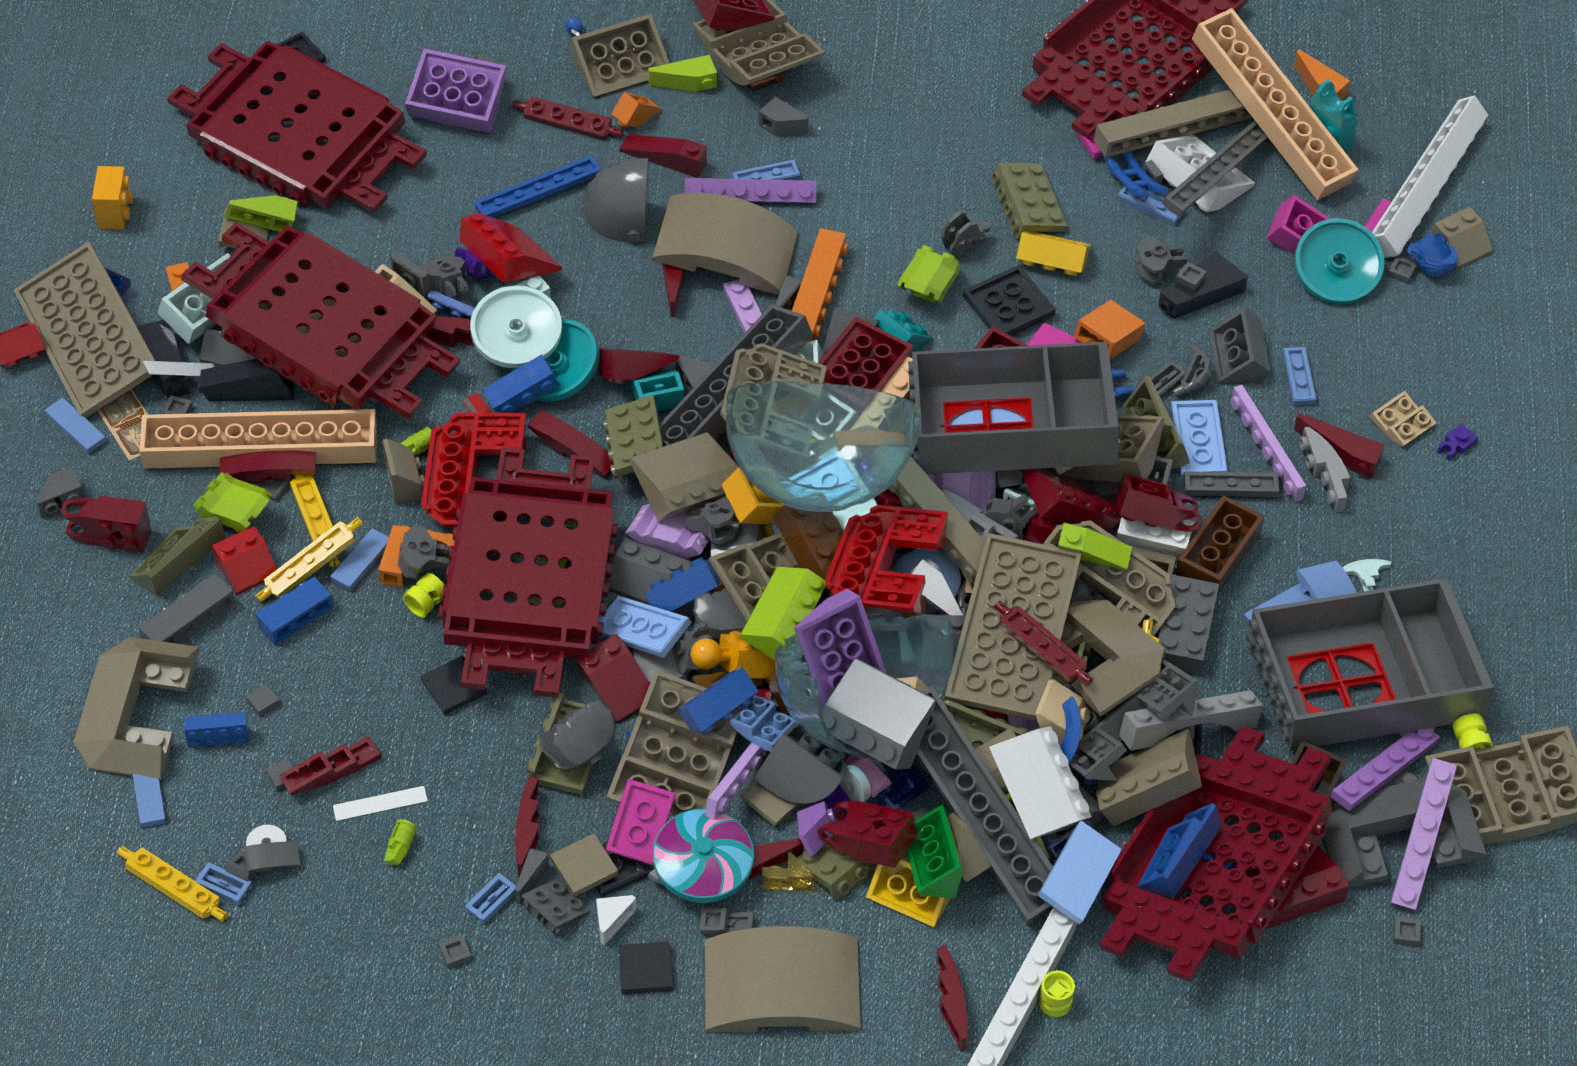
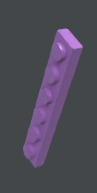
M685 178V193L720 194L748 202L816 204V181Z
M1429 728L1410 731L1333 789L1330 797L1347 810H1352L1437 745L1440 736Z

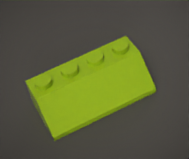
M777 567L739 637L780 664L793 650L798 640L794 627L814 610L826 587L825 580L809 569Z

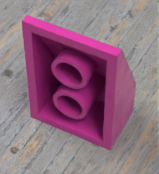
M1293 194L1279 206L1267 239L1284 250L1295 253L1303 234L1314 224L1330 218Z

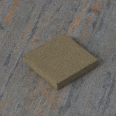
M594 833L550 855V860L574 897L618 876L616 866Z

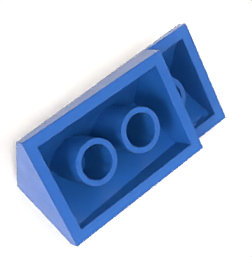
M1213 803L1186 814L1181 823L1167 829L1137 886L1138 888L1170 899L1176 896L1222 827L1217 807Z

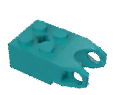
M1327 79L1319 85L1316 93L1310 100L1309 107L1344 152H1347L1353 148L1359 119L1356 117L1355 100L1349 96L1346 100L1341 101L1335 92L1334 84Z

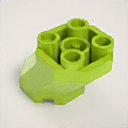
M923 245L921 249H917L914 258L900 277L897 286L903 291H906V288L910 289V294L942 304L944 296L957 278L961 266L959 261L955 259V256L944 252L942 255H939L935 252V249Z
M221 472L216 479L209 483L205 489L206 492L196 500L193 507L196 509L195 512L202 518L218 516L222 525L231 527L240 533L251 524L249 521H252L260 514L269 502L272 494L264 488L233 478L228 473Z

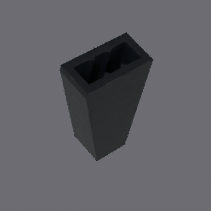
M1215 251L1196 265L1207 271V274L1195 291L1174 281L1160 292L1158 307L1164 313L1176 319L1246 291L1248 275Z
M165 320L137 326L156 361L182 362L172 327ZM154 374L151 376L167 399H169L170 395L180 397L190 393L185 375Z
M251 359L202 369L200 379L198 380V389L208 401L294 400L295 382L283 377L271 367L265 366L258 359Z

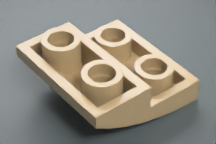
M1406 391L1400 393L1369 416L1390 439L1401 447L1436 424V421L1422 405L1418 408Z

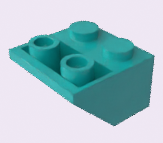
M879 309L874 317L879 320L877 328L914 345L913 352H918L933 338L926 333L928 331L927 328L919 323H913L911 316L903 311L896 312L892 309H889V311Z
M674 369L647 374L636 380L629 379L635 400L653 395L658 412L674 409L684 399V387L679 372Z

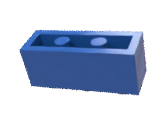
M541 354L485 387L483 391L496 413H514L525 405L531 404L542 395L551 392L560 384Z
M701 557L690 563V569L684 571L681 568L671 573L670 580L664 582L661 579L651 584V590L646 592L645 595L651 606L673 612L695 600L696 597L723 585V582L709 559L703 560Z
M313 577L308 581L302 582L296 589L288 594H283L277 601L263 607L256 613L258 628L276 646L333 609L332 596Z
M740 667L725 675L677 710L693 734L702 732L704 735L716 727L714 724L719 719L724 721L735 714L733 709L740 705L742 708L754 700L752 696L759 691L744 668Z

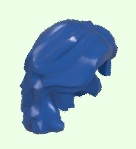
M1428 233L1423 239H1419V242L1410 243L1407 248L1408 254L1412 256L1411 258L1415 259L1424 273L1431 277H1442L1450 273L1458 263L1456 249L1451 247L1448 242L1445 243L1442 233H1437L1435 236Z

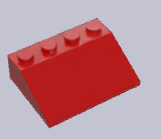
M472 214L471 216L462 217L459 241L503 282L562 271V266L518 226L483 214Z

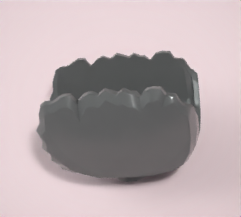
M727 589L717 590L712 595L710 592H706L695 598V608L693 609L695 615L694 627L702 622L709 624L710 630L708 634L718 645L721 634H730L732 631L742 632L747 621Z
M595 700L585 704L586 707L574 709L571 715L565 716L564 719H559L557 724H554L551 728V732L545 731L541 735L542 739L539 741L540 750L553 765L563 770H573L586 763L593 765L602 758L600 753L612 743L616 734L614 716L611 714L610 708L606 707L602 701Z

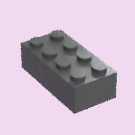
M1172 575L1171 590L1175 601V608L1160 628L1159 644L1165 649L1164 659L1189 675L1200 677L1219 584Z

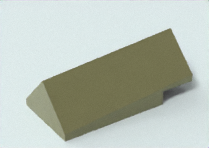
M1145 375L1123 404L1124 412L1126 415L1164 417L1156 456L1173 460L1171 470L1187 465L1190 461L1184 444L1150 376Z
M218 516L198 518L191 526L175 528L129 577L158 596L213 549L212 545L226 538L221 520Z

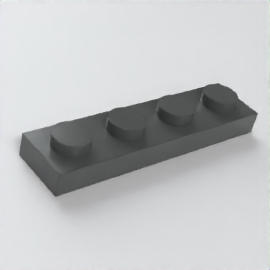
M1185 471L1184 473L1185 495L1278 497L1279 495L1278 473Z

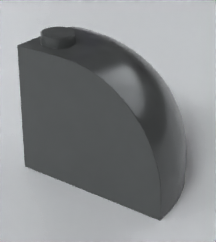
M648 158L624 160L620 162V165L612 168L607 166L596 173V177L588 183L584 193L583 213L586 222L596 233L616 241L646 242L649 213Z
M810 712L803 715L781 735L754 777L763 789L770 790L778 797L794 803H813L824 799L836 789L844 778L848 764L844 763L845 752L840 743H834L827 732L817 728L819 720Z

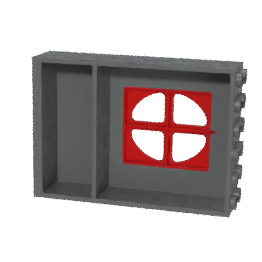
M1107 342L912 352L913 361H908L913 457L926 474L1119 464V426ZM994 408L1008 410L1020 415L1025 421L992 423L990 410ZM976 409L982 411L983 423L949 425L954 418L965 412Z
M1447 578L1253 609L1252 619L1249 620L1250 635L1246 637L1247 646L1254 653V665L1260 669L1261 684L1267 688L1268 702L1273 704L1275 721L1280 723L1282 740L1287 742L1290 751L1297 750L1302 740L1315 746H1323L1450 725L1459 717L1472 713L1480 714L1483 719L1488 717L1494 687ZM1348 657L1359 660L1373 668L1375 674L1345 679L1341 676L1335 658ZM1318 660L1326 661L1333 678L1332 681L1301 685L1299 683V676L1307 666ZM1374 683L1381 686V693L1372 704L1353 707L1347 688ZM1335 690L1338 692L1344 708L1325 711L1310 704L1304 696Z

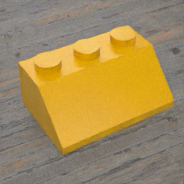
M1024 231L1021 234L1016 259H1021V264L1034 266V263L1043 264L1042 268L1055 271L1056 267L1065 269V274L1077 276L1078 272L1082 273L1084 271L1091 244Z
M907 853L902 857L896 868L877 865L866 895L868 899L932 927L936 926L951 899L919 895Z

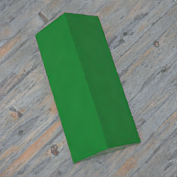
M942 804L915 821L918 836L907 850V855L920 896L956 898L963 867L946 808Z

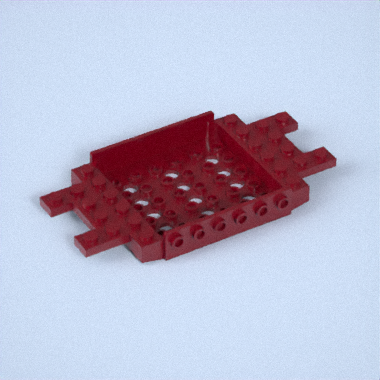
M1086 0L1084 5L1079 9H1075L1066 20H1062L1054 30L1047 32L1044 36L1043 49L1033 56L1032 69L1041 75L1022 90V97L1038 107L1050 96L1059 99L1081 114L1072 122L1071 128L1087 139L1095 134L1098 124L1172 105L1214 69L1192 40L1198 24L1231 8L1237 12L1248 3V0ZM1134 15L1141 16L1143 19L1134 21L1131 19V17ZM1156 26L1159 30L1149 31L1148 27ZM1172 36L1175 38V41L1167 42L1164 40V37ZM1111 37L1114 38L1116 42L1107 43L1105 42V39ZM1183 46L1190 47L1192 51L1183 52L1180 48ZM1129 48L1133 52L1124 54L1121 52V49ZM1144 58L1147 59L1149 63L1140 64L1137 60ZM1086 60L1090 64L1081 66L1078 64V61ZM1162 69L1166 73L1157 75L1154 73V70ZM1101 70L1104 71L1106 75L1096 76L1094 72ZM1119 81L1122 83V86L1113 87L1110 83ZM1136 92L1139 96L1129 97L1127 93Z
M266 41L249 58L220 43L208 55L209 62L221 68L198 93L180 84L167 98L170 105L193 117L186 124L188 135L202 143L203 152L207 157L220 161L225 167L233 168L242 176L255 180L259 185L272 189L280 196L283 195L297 201V205L300 204L305 208L310 205L309 201L327 209L341 195L375 213L388 199L387 193L374 187L378 180L396 161L414 170L427 156L425 149L396 134L405 124L404 112L389 103L388 97L286 44L282 47ZM277 75L286 76L285 80L283 81L274 80L275 76ZM270 88L273 90L270 95L261 94L263 89ZM311 93H320V97L317 99H310L308 97ZM250 103L259 104L257 109L251 110L247 108ZM304 106L307 108L304 113L295 112L297 107ZM352 110L355 112L352 117L343 116L345 111ZM236 118H246L245 122L241 124L234 122ZM284 121L294 122V124L289 128H285L282 126V123ZM332 125L342 126V128L336 132H333L329 129ZM270 136H280V139L276 142L268 140ZM318 140H328V143L324 146L316 144ZM313 153L315 155L312 160L303 159L305 154Z
M235 222L222 234V241L235 248L236 251L215 272L195 261L182 274L181 280L212 299L207 304L205 317L222 327L221 337L226 342L240 348L247 355L253 356L265 366L271 367L283 377L292 380L304 390L310 391L322 401L328 402L332 406L337 404L339 398L358 410L371 396L405 418L410 419L420 408L423 400L406 389L427 367L432 368L447 378L460 363L461 358L426 338L434 328L436 315L420 304L419 298L310 232L303 233L286 225L268 242ZM300 263H308L311 268L303 270L298 265ZM295 276L298 281L296 283H289L285 278ZM344 285L349 291L341 293L337 291L336 287ZM281 289L285 295L278 297L272 291ZM332 299L336 304L334 306H327L323 303V300ZM269 303L272 308L263 310L259 307V304ZM382 308L386 311V314L379 316L374 313V310ZM318 312L323 318L315 320L310 317V314ZM370 322L374 327L372 329H364L361 323ZM306 326L310 331L308 333H300L297 331V327ZM356 335L361 341L352 343L348 340V337ZM344 349L348 354L340 357L335 354V350Z
M502 447L496 480L471 477L468 493H463L461 507L457 508L456 521H458L457 527L454 526L453 541L455 542L454 546L450 547L449 560H451L450 566L447 565L446 580L448 581L447 585L443 586L442 599H444V603L439 608V619L443 620L444 644L467 647L461 688L485 690L488 671L496 670L536 675L534 695L558 698L564 658L584 659V657H589L591 641L592 644H597L598 636L603 635L604 622H600V618L606 615L607 602H603V598L609 595L610 582H606V578L611 577L613 563H609V558H614L615 543H612V538H617L618 524H614V509H611L612 492L590 490L595 457L571 455L569 473L523 469L525 450ZM498 513H502L507 516V519L503 522H497L493 517ZM520 516H527L531 521L528 524L522 525L517 522V519ZM545 518H550L554 521V524L551 527H544L541 525V521ZM567 521H575L578 526L570 530L564 524ZM491 552H496L500 555V558L496 561H490L486 556ZM513 555H521L524 557V561L516 564L510 558ZM538 557H544L548 560V563L544 566H538L534 561ZM561 560H569L572 565L567 569L559 567L558 563ZM488 591L494 596L491 600L484 601L480 598V594ZM508 594H514L518 599L514 603H507L504 601V597ZM535 596L539 597L542 602L537 606H532L528 603V599ZM556 599H562L566 605L563 608H555L552 602Z
M1244 726L1241 727L1220 761L1197 754L1196 761L1202 787L1147 811L1140 825L1135 827L1128 843L1123 845L1119 857L1109 872L1111 885L1102 899L1105 910L1118 916L1101 940V950L1124 957L1134 940L1138 939L1176 954L1167 967L1168 974L1188 982L1193 980L1212 949L1240 958L1251 943L1256 944L1326 833V822L1332 812L1331 799L1312 791L1331 763V755L1308 748L1297 765L1258 753L1259 748L1265 741L1264 733ZM1213 803L1217 807L1222 827L1202 857L1205 854H1213L1216 856L1215 859L1204 862L1201 860V857L1173 899L1138 888L1137 886L1167 829L1181 823L1186 814ZM1229 818H1237L1239 820L1237 824L1232 826L1225 824V821ZM1252 825L1261 827L1259 832L1253 834L1247 831ZM1273 833L1283 834L1282 839L1276 841L1269 839ZM1230 861L1238 864L1236 868L1230 870L1224 868V865ZM1251 869L1260 871V874L1253 878L1246 876V873ZM1183 890L1192 892V895L1185 899L1178 897V894ZM1205 898L1214 900V903L1207 907L1200 905V902ZM1227 906H1234L1237 909L1235 913L1229 915L1224 914L1222 911Z

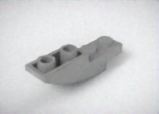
M1304 427L1303 437H1300V447L1302 451L1305 450L1307 468L1311 469L1314 477L1321 476L1323 486L1326 485L1328 490V502L1333 504L1335 513L1343 512L1347 502L1346 492L1350 480L1348 471L1334 448L1312 428Z
M942 489L948 500L984 541H986L987 533L1014 539L1018 538V535L983 515V510L950 490Z

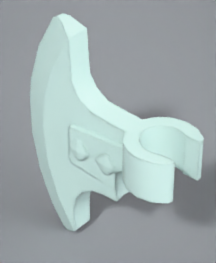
M1364 559L1349 563L1342 568L1347 575H1356L1359 578L1364 592L1374 590L1372 586H1375L1374 580L1379 579L1378 571L1390 568L1391 561Z

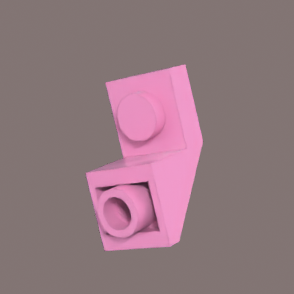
M853 751L843 759L844 763L858 767L865 774L871 786L870 797L874 798L881 795L885 788L891 785L890 780L866 755Z

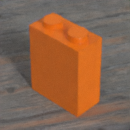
M1109 300L1079 319L1074 338L1081 343L1107 342L1109 359L1111 360L1141 339L1146 323L1113 300Z

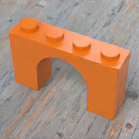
M392 526L378 569L380 584L404 587L406 577L398 567V558L404 533L411 529L410 527ZM427 530L432 539H437V544L454 546L453 534Z

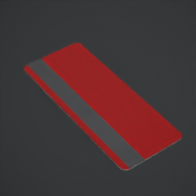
M478 393L462 399L470 413H492Z

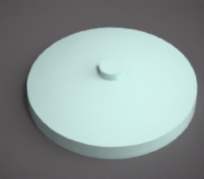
M526 286L503 287L486 295L475 307L470 323L471 337L478 352L488 361L506 368H519L541 354L546 359L556 349L562 334L560 312L547 295L536 289Z

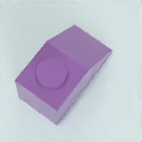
M825 801L797 812L799 837L809 857L815 855L825 844L819 839L817 831L819 826L838 822L832 808L828 809ZM824 831L828 837L831 838L833 836L828 831Z

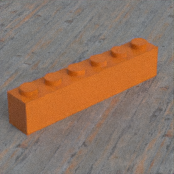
M822 228L819 230L792 309L793 312L806 316L813 336L807 342L814 341L815 338L819 339L820 322L825 321L827 314L825 307L831 304V289L836 288L838 281L836 274L837 272L841 273L843 267L842 256H846L849 243H846V233Z

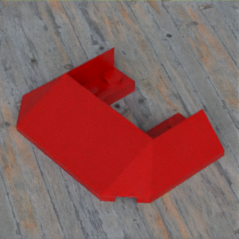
M457 412L442 427L438 425L431 430L421 507L442 527H457V508L461 507L463 493H468L471 477L477 478L480 455H500L502 447L513 449L526 448V413ZM498 513L494 515L493 519L497 522H503L507 519V516Z
M876 505L870 508V512L863 516L856 514L850 517L826 576V587L834 595L849 589L860 596L864 607L921 613L920 598L926 583L925 575L889 572L888 569L897 546L926 550L944 549L948 512Z

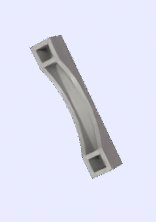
M1249 690L1198 699L1195 701L1192 716L1178 707L1174 713L1168 715L1165 719L1149 708L1125 712L1119 736L1132 751L1152 747L1170 734L1196 724H1222L1234 731H1239L1242 726L1252 729L1257 727L1263 705L1253 692Z

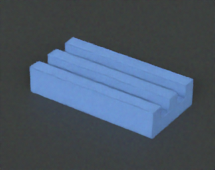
M209 862L195 880V882L215 895L238 906L242 903L241 899L246 897L247 890L250 891L252 888L251 881L239 878ZM210 872L238 886H241L242 888L239 889L235 886H232L222 879H217L213 876L208 875V873Z
M498 873L465 905V911L468 914L471 913L475 919L478 918L480 923L485 925L515 895L516 885ZM500 883L503 884L495 893H492V894L487 898V900H486L478 909L475 908V907H476L477 905H479Z

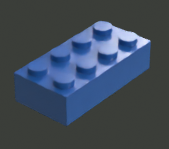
M246 712L184 717V731L188 747L250 742Z

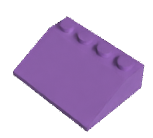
M423 49L405 102L409 117L491 134L498 113L506 65Z
M845 589L823 601L794 627L822 709H824L826 702L855 659H860L886 673L861 598L849 589Z

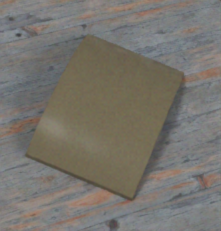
M772 0L765 1L775 16L773 21L730 31L722 29L720 31L713 30L708 26L705 19L693 23V28L713 62L729 79L740 85H748L825 56V51L806 33L800 34L787 22V15Z
M712 193L677 194L670 196L652 260L695 272L697 266L740 278L738 283L740 285L779 295L787 276L798 231L775 213L739 198Z
M781 532L750 545L747 543L709 558L710 563L746 621H748L777 567L800 568Z
M655 670L606 799L620 804L627 780L631 779L676 793L668 821L688 810L706 809L708 797L719 784L738 732L730 724V721L742 709L739 705L733 709L735 714L728 719L716 721L714 723L716 727L704 735L702 732L693 734L677 709L707 688Z
M1568 726L1521 735L1520 741L1474 750L1473 746L1425 756L1428 769L1432 758L1457 765L1452 784L1466 791L1483 844L1537 836L1577 822V747Z
M772 926L737 930L706 939V1032H757V1027L809 1026V1031H860L857 938L818 928Z

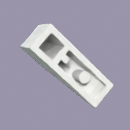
M929 559L918 561L910 574L925 575L926 583L922 595L926 596V602L943 615H963L942 573L938 571L939 566Z

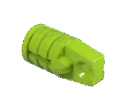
M426 427L418 431V433L409 436L400 444L412 448L413 455L418 456L429 450L431 429Z
M403 819L396 821L384 861L390 866L399 865L407 855L417 832L415 824Z

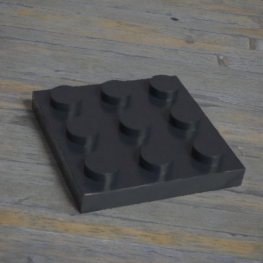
M1020 265L963 290V297L989 329L994 326L1010 336L1056 314V308Z

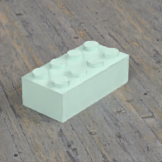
M227 253L207 268L215 272L230 255ZM187 283L182 284L161 300L158 314L188 344L204 334L205 328L211 329L217 325L205 317L207 304L212 299Z

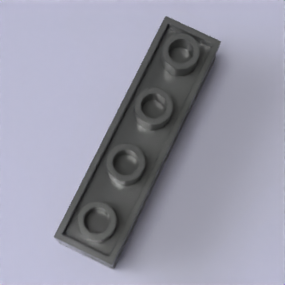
M215 574L208 579H204L197 587L190 592L184 593L180 599L170 606L163 608L152 619L146 620L139 627L141 639L181 644L235 605L233 591Z

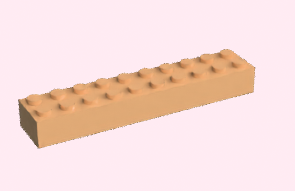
M1231 8L1199 23L1192 40L1318 201L1351 184L1358 172V168L1236 12Z
M375 409L142 415L139 452L143 469L219 467L221 457L263 451L316 452L315 464L376 463Z

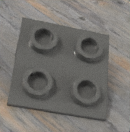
M558 879L522 894V897L525 899V908L538 920L541 919V923L543 925L546 924V927L553 934L561 935L565 931L563 926L565 923L591 911L578 897H574L571 891Z

